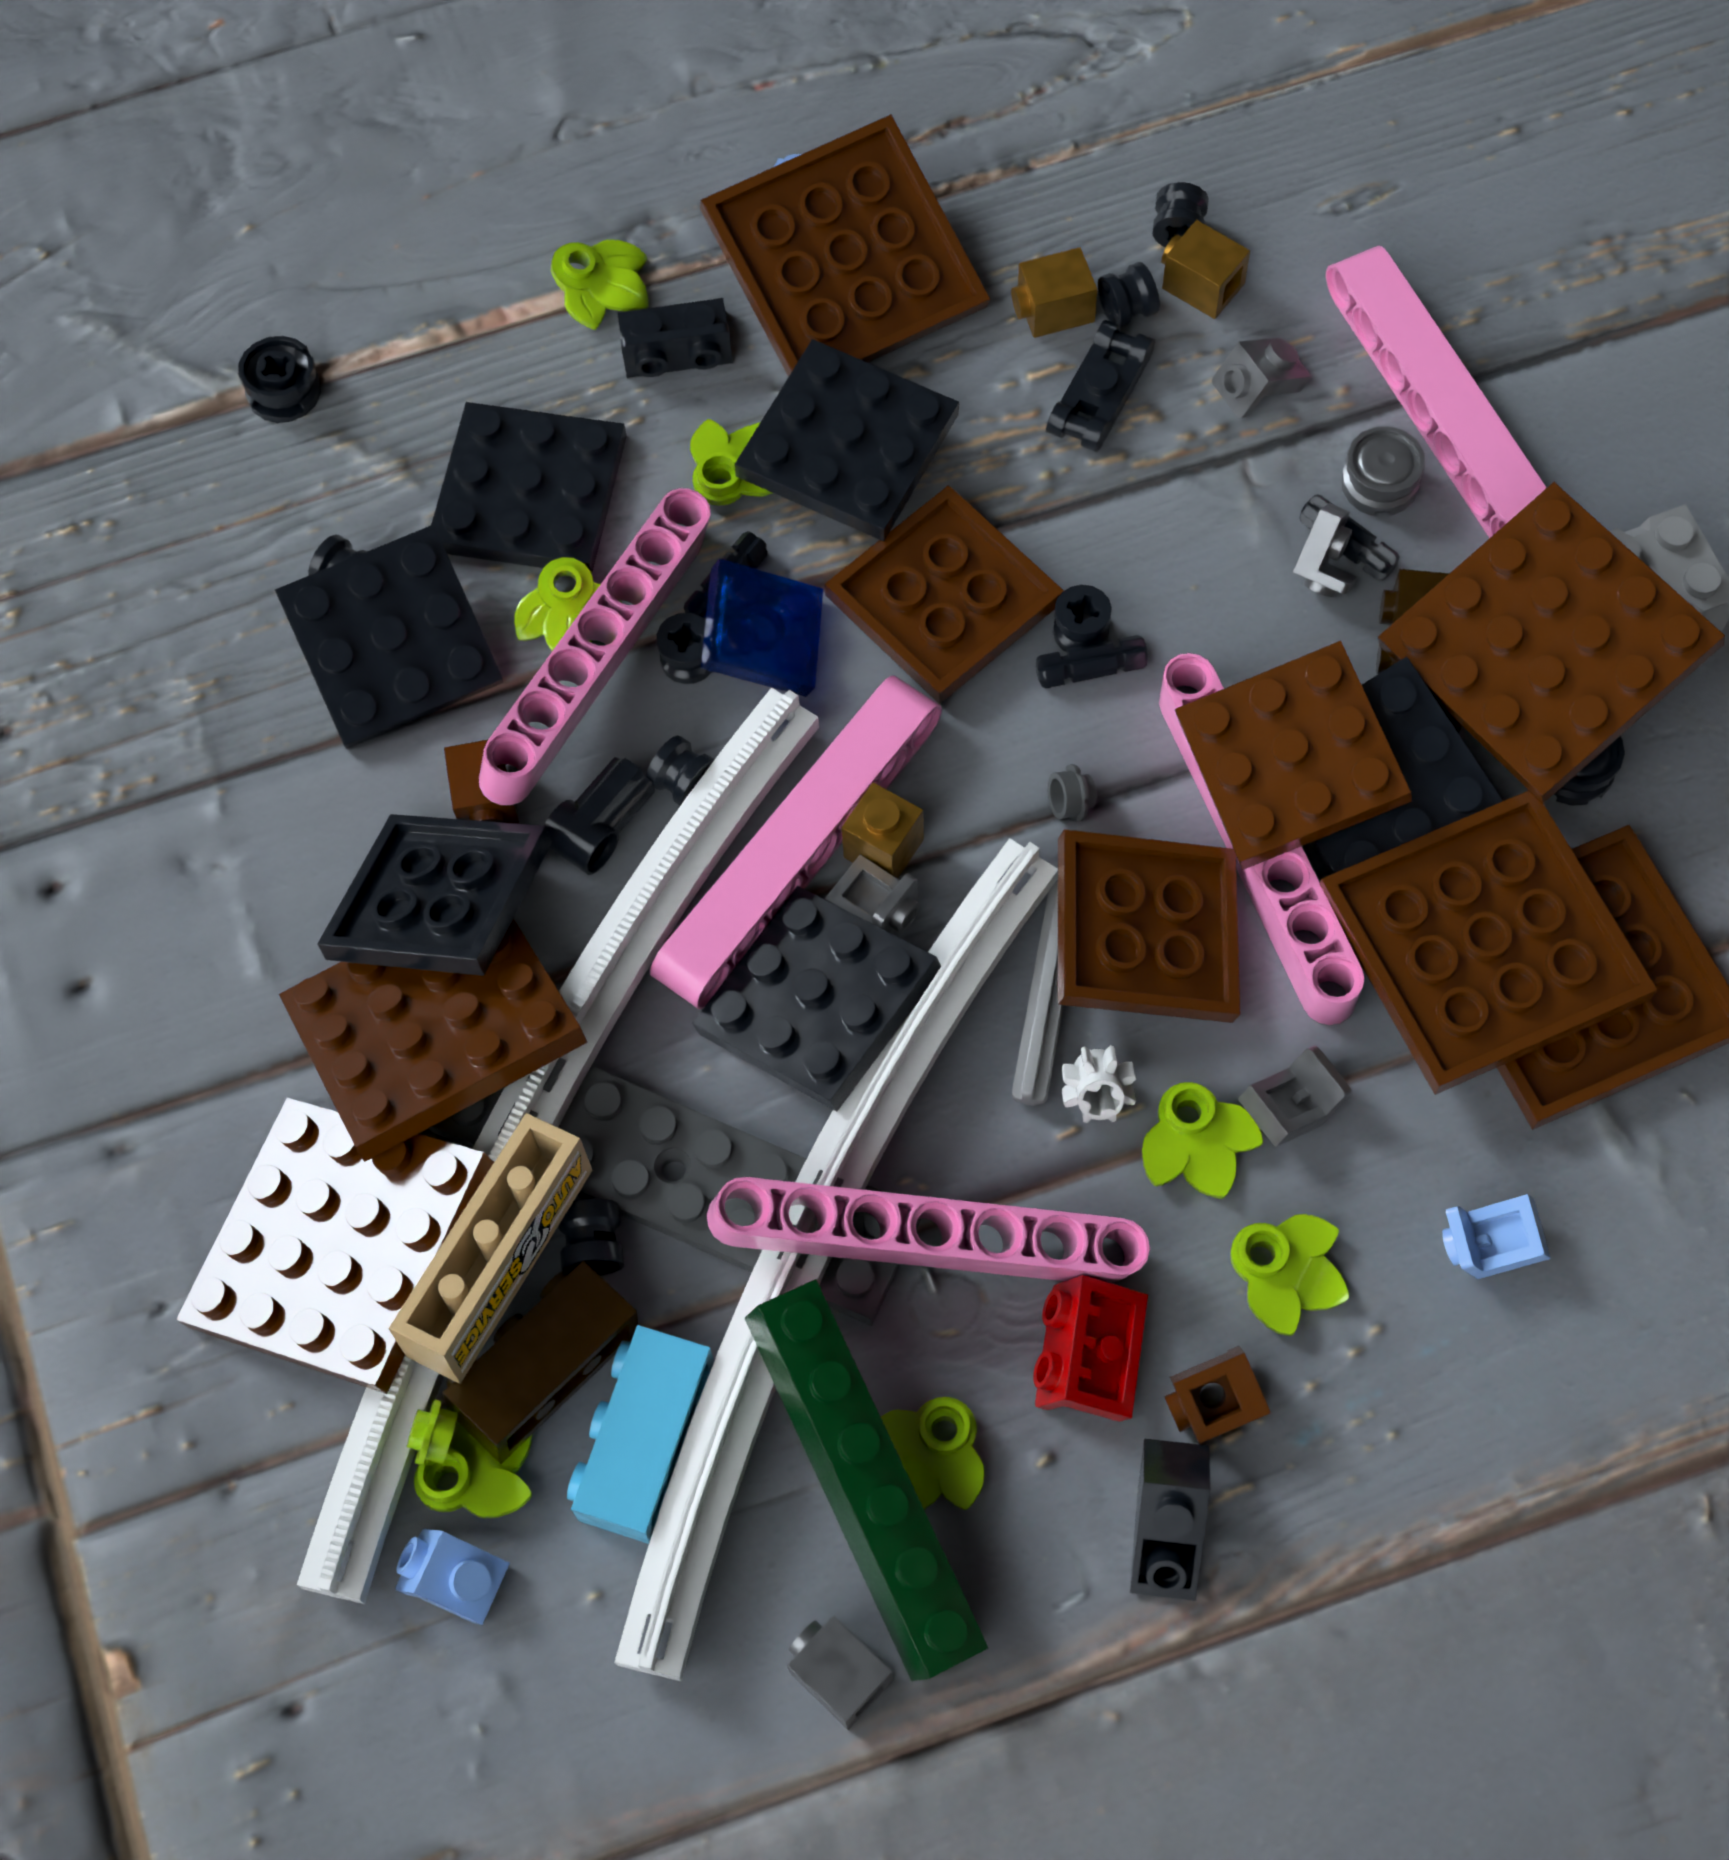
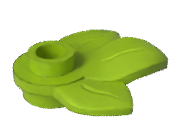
M607 239L593 246L578 242L567 243L555 251L551 261L552 276L558 287L564 291V306L567 312L580 324L596 330L605 316L606 309L632 311L648 308L649 300L645 284L638 273H636L647 261V255L640 248L621 240ZM570 263H578L586 268L576 269Z
M707 419L692 435L690 452L697 465L692 476L694 491L699 492L705 497L709 504L722 506L737 501L742 495L763 497L772 494V492L740 479L735 475L734 464L760 422L728 434L717 422ZM718 479L728 480V482L723 484L713 483L715 480Z
M562 557L552 560L542 569L538 578V588L520 600L514 614L515 631L519 641H530L545 636L547 645L553 651L600 586V584L594 582L591 571L583 562L571 557ZM560 577H573L576 580L574 589L565 593L558 591L555 588V584Z
M1192 1082L1179 1083L1170 1087L1161 1097L1158 1106L1159 1122L1148 1131L1143 1139V1167L1146 1176L1156 1187L1167 1184L1182 1174L1186 1182L1198 1192L1213 1198L1223 1199L1231 1190L1236 1177L1235 1153L1247 1152L1260 1147L1263 1144L1262 1134L1254 1119L1242 1106L1218 1102L1213 1093L1200 1084ZM1181 1107H1192L1197 1111L1199 1119L1193 1123L1184 1122L1178 1117L1177 1110Z
M1300 1214L1290 1217L1277 1227L1268 1223L1248 1225L1235 1236L1230 1249L1232 1266L1236 1273L1248 1282L1247 1302L1255 1317L1270 1330L1281 1335L1292 1336L1298 1327L1301 1309L1324 1311L1342 1305L1348 1300L1349 1292L1341 1274L1324 1256L1334 1244L1339 1233V1229L1333 1224L1314 1215ZM1256 1247L1266 1248L1271 1253L1273 1260L1268 1265H1259L1252 1260L1250 1251Z
M937 1397L927 1401L917 1412L896 1409L882 1415L881 1419L923 1509L925 1510L934 1504L943 1494L956 1507L968 1510L978 1497L984 1482V1465L973 1447L976 1439L977 1425L969 1407L952 1397ZM940 1421H950L957 1428L955 1437L949 1441L938 1440L932 1433L935 1424Z
M456 1421L444 1463L441 1464L425 1459L423 1465L417 1466L414 1474V1488L418 1497L424 1505L438 1512H452L463 1507L472 1514L484 1519L498 1518L522 1508L532 1497L527 1484L515 1474L520 1470L529 1454L532 1435L500 1464ZM449 1472L458 1474V1482L452 1489L440 1490L437 1488L438 1481L442 1475Z

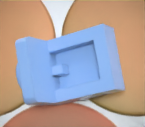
M1528 1194L1468 1212L1460 1206L1446 1209L1450 1228L1443 1229L1442 1235L1449 1259L1454 1266L1460 1265L1462 1270L1477 1279L1551 1259L1535 1200Z
M423 1529L418 1538L413 1537L409 1540L399 1557L396 1571L401 1576L397 1582L396 1590L408 1596L425 1600L474 1624L483 1625L510 1563L444 1531Z

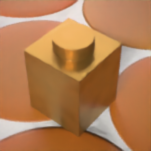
M1196 220L1183 236L1175 235L1163 252L1161 263L1165 265L1162 289L1211 318L1216 319L1245 284L1250 250Z
M1081 247L1019 263L1018 286L1011 289L1012 302L1018 319H1027L1033 338L1095 322L1098 289Z
M872 782L841 827L844 858L853 863L859 855H862L898 879L924 840L923 809Z

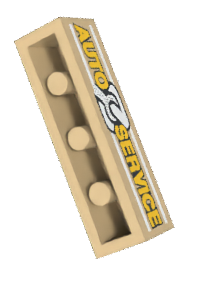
M525 1113L388 1328L407 1358L461 1384L593 1171L579 1137Z

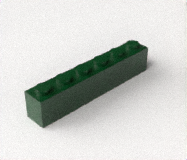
M814 1279L757 1305L744 1319L910 1680L930 1679L987 1650L988 1645L817 1280Z

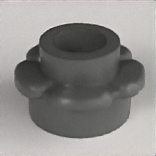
M1067 765L1066 771L1052 773L1049 777V804L1053 814L1058 819L1072 818L1073 821H1083L1087 817L1088 810L1092 809L1096 804L1094 781L1089 774L1080 775L1081 770L1077 765Z

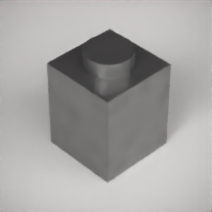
M834 1615L823 1627L816 1620L810 1623L788 1649L795 1656L787 1664L790 1674L847 1730L851 1728L893 1681L892 1671Z

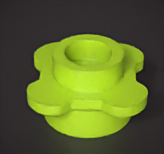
M439 1400L432 1401L429 1412L417 1409L406 1446L407 1448L418 1450L415 1464L423 1465L425 1459L441 1464L444 1463L458 1413L441 1409V1401Z

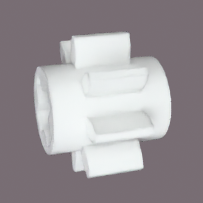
M1110 1045L1106 1050H1089L1085 1046L1081 1047V1055L1076 1059L1074 1065H1062L1063 1082L1067 1084L1062 1088L1064 1106L1073 1107L1079 1105L1082 1111L1083 1122L1088 1123L1091 1119H1109L1111 1122H1115L1116 1115L1121 1111L1124 1104L1135 1105L1134 1087L1131 1085L1136 1080L1134 1064L1132 1061L1119 1064L1116 1059L1114 1046Z

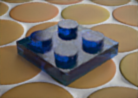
M719 558L711 568L701 669L786 692L791 690L797 695L807 697L815 689L824 588Z

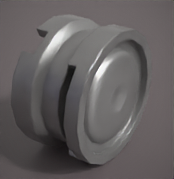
M1374 427L1361 432L1352 441L1347 452L1346 464L1341 476L1342 491L1350 504L1359 511L1373 516L1375 512H1388L1389 516L1404 511L1413 503L1425 469V453L1418 440L1406 431L1394 427Z

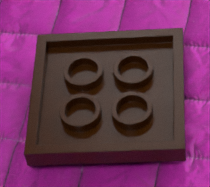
M949 485L892 529L885 541H877L824 584L825 596L939 704L1055 610L1056 600L1064 591Z
M1341 641L1175 709L1177 719L1242 870L1412 802L1411 791Z
M1064 829L1058 838V1005L1233 1023L1241 1015L1236 854L1231 848Z

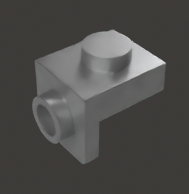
M1283 338L1238 341L1213 376L1212 384L1238 418H1244L1251 415L1264 396L1301 392L1312 376L1300 362L1299 355L1292 345L1284 341Z
M862 855L857 857L825 897V900L891 934L895 930L903 933L911 925L920 909L916 878L906 873L899 880Z
M1312 1046L1305 1049L1289 1068L1251 1084L1238 1100L1271 1143L1278 1147L1321 1126L1351 1095L1352 1090L1318 1046Z

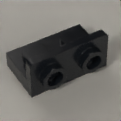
M723 298L617 313L621 336V350L627 378L638 376L656 377L667 372L695 368L707 370L717 365L733 363Z

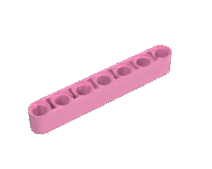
M1380 245L1329 265L1326 270V282L1334 303L1488 537H1492L1547 487L1385 248Z
M678 488L670 491L663 497L488 739L482 757L479 787L483 795L491 802L499 805H514L523 801L529 795L698 555L711 515L709 503L699 492ZM649 562H655V563H658V564H660V565H653V564H651V563H649ZM619 601H627L632 603L633 605H626L620 603ZM589 640H597L603 642L605 646L595 645L591 643ZM559 681H570L575 683L577 687H567ZM540 722L549 728L536 729L528 723ZM509 764L516 767L519 771L505 772L497 766Z
M1180 654L1171 659L1165 666L1159 700L1161 713L1226 848L1233 849L1175 712L1176 708L1224 688L1214 667L1207 659L1197 654ZM1179 686H1190L1198 692L1185 694L1176 688ZM1302 846L1242 870L1236 857V869L1306 1013L1316 1022L1326 1025L1340 1024L1347 1020L1353 1013L1363 989L1364 974ZM1278 879L1285 880L1291 883L1296 890L1287 893L1280 892L1274 889L1269 882ZM1300 930L1311 931L1319 937L1321 942L1316 944L1303 943L1297 939L1294 932ZM1327 981L1335 982L1343 987L1346 995L1339 997L1329 996L1322 991L1319 984Z
M888 677L664 943L652 962L650 975L697 1009H703L795 888L799 886L805 889L842 844L841 827L872 782L887 789L929 738L941 717L942 706L898 677Z
M752 1177L735 1178L727 1182L713 1199L707 1212L708 1227L713 1236L721 1243L734 1247L1066 1281L1080 1275H1085L1115 1284L1140 1270L1148 1260L1150 1252L1149 1239L1143 1228L1134 1221L1124 1218ZM732 1198H739L748 1202L754 1210V1224L750 1226L734 1224L725 1212V1202ZM793 1205H803L811 1209L817 1217L818 1227L816 1232L805 1233L796 1229L790 1221V1207ZM855 1212H866L876 1218L880 1227L878 1239L869 1240L856 1232L853 1226V1215ZM917 1219H929L938 1225L942 1236L940 1246L933 1247L920 1240L916 1231ZM980 1225L991 1226L1000 1233L1003 1240L1001 1253L990 1252L983 1247L978 1233ZM1042 1232L1053 1233L1061 1240L1064 1248L1062 1260L1051 1258L1045 1253L1041 1245ZM1104 1238L1112 1239L1121 1246L1124 1252L1123 1266L1114 1265L1107 1260L1102 1247Z

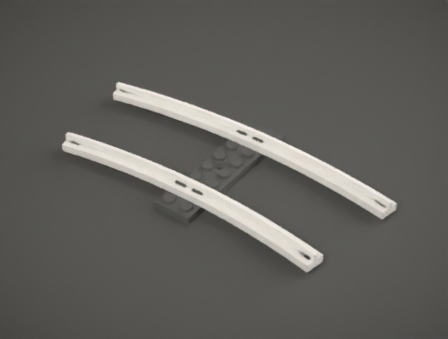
M773 688L768 691L739 727L668 822L613 903L559 990L562 998L579 1023L588 1043L429 1128L431 1132L462 1146L484 1152L495 1162L525 1113L530 1114L581 1139L593 1171L577 1196L584 1199L613 1200L619 1204L621 1215L752 1272L718 1350L685 1436L638 1577L615 1658L617 1666L677 1681H682L702 1604L725 1529L753 1447L776 1389L744 1318L757 1305L816 1279L830 1308L872 1326L900 1267V1264L743 1248L723 1244L713 1236L708 1227L707 1212L709 1206L727 1182L741 1177L883 1192L867 1184L908 1107L977 993L1019 931L1058 879V868L1039 857V847L1029 842L1024 848L1012 839H1008L928 951V953L936 956L941 964L937 974L919 1002L837 1112L832 1111L807 1159L591 1066L658 951L701 886L751 815L819 728L818 716L799 705V695L791 690H788L783 695ZM785 719L790 721L777 738L772 741L771 737ZM1026 872L1032 875L1017 895L1012 893ZM671 1162L682 1163L686 1168L685 1175L678 1181L665 1179L663 1177V1169L667 1164ZM732 1198L725 1202V1212L734 1224L740 1226L754 1224V1210L748 1202L739 1198ZM803 1205L791 1206L789 1217L793 1226L801 1232H816L818 1223L814 1212ZM855 1212L853 1215V1226L856 1232L869 1240L878 1239L880 1227L876 1218L866 1212ZM917 1219L916 1230L920 1224L921 1219ZM405 1356L387 1394L366 1387L322 1506L297 1586L304 1590L365 1604L399 1497L416 1450L406 1446L417 1409L429 1412L432 1401H435L444 1379L443 1375ZM350 1543L353 1546L341 1582L337 1578L348 1544ZM650 1617L641 1654H637L646 1618ZM667 1621L673 1624L662 1660L656 1658Z

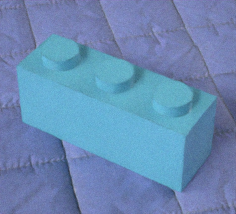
M637 1325L631 1342L624 1340L621 1342L612 1365L611 1377L618 1380L610 1402L600 1401L591 1422L589 1437L596 1439L588 1463L578 1462L568 1486L567 1499L574 1501L571 1510L579 1522L647 1544L650 1543L685 1436L714 1363L710 1347Z

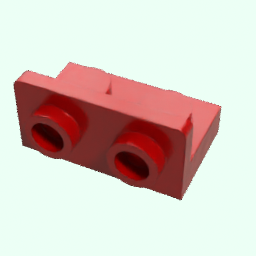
M1085 1275L1077 1276L1055 1284L1052 1287L1042 1311V1320L1046 1326L1043 1351L1037 1359L1033 1372V1382L1037 1388L1035 1406L1037 1408L1051 1410L1065 1406L1118 1422L1132 1419L1148 1294Z

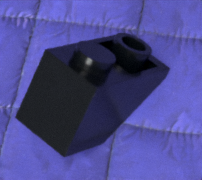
M1144 1438L1137 1492L1130 1593L1196 1601L1211 1491L1210 1452L1208 1445Z

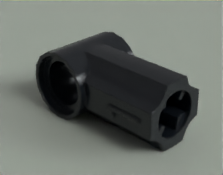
M614 757L575 802L573 800L562 802L547 818L544 826L552 841L550 849L587 875L596 873L612 856L619 840L620 831L655 792L653 782L646 777L637 765L628 759Z

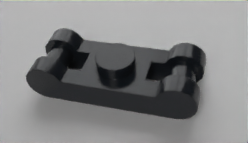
M1103 320L1097 330L1093 344L1061 401H1058L1054 406L1047 422L1046 432L1063 438L1066 434L1080 439L1082 447L1098 452L1148 364L1154 349L1155 339L1140 333L1135 338L1120 332V325ZM1112 352L1127 357L1123 366L1108 360ZM1078 412L1091 416V419H1086L1077 414Z

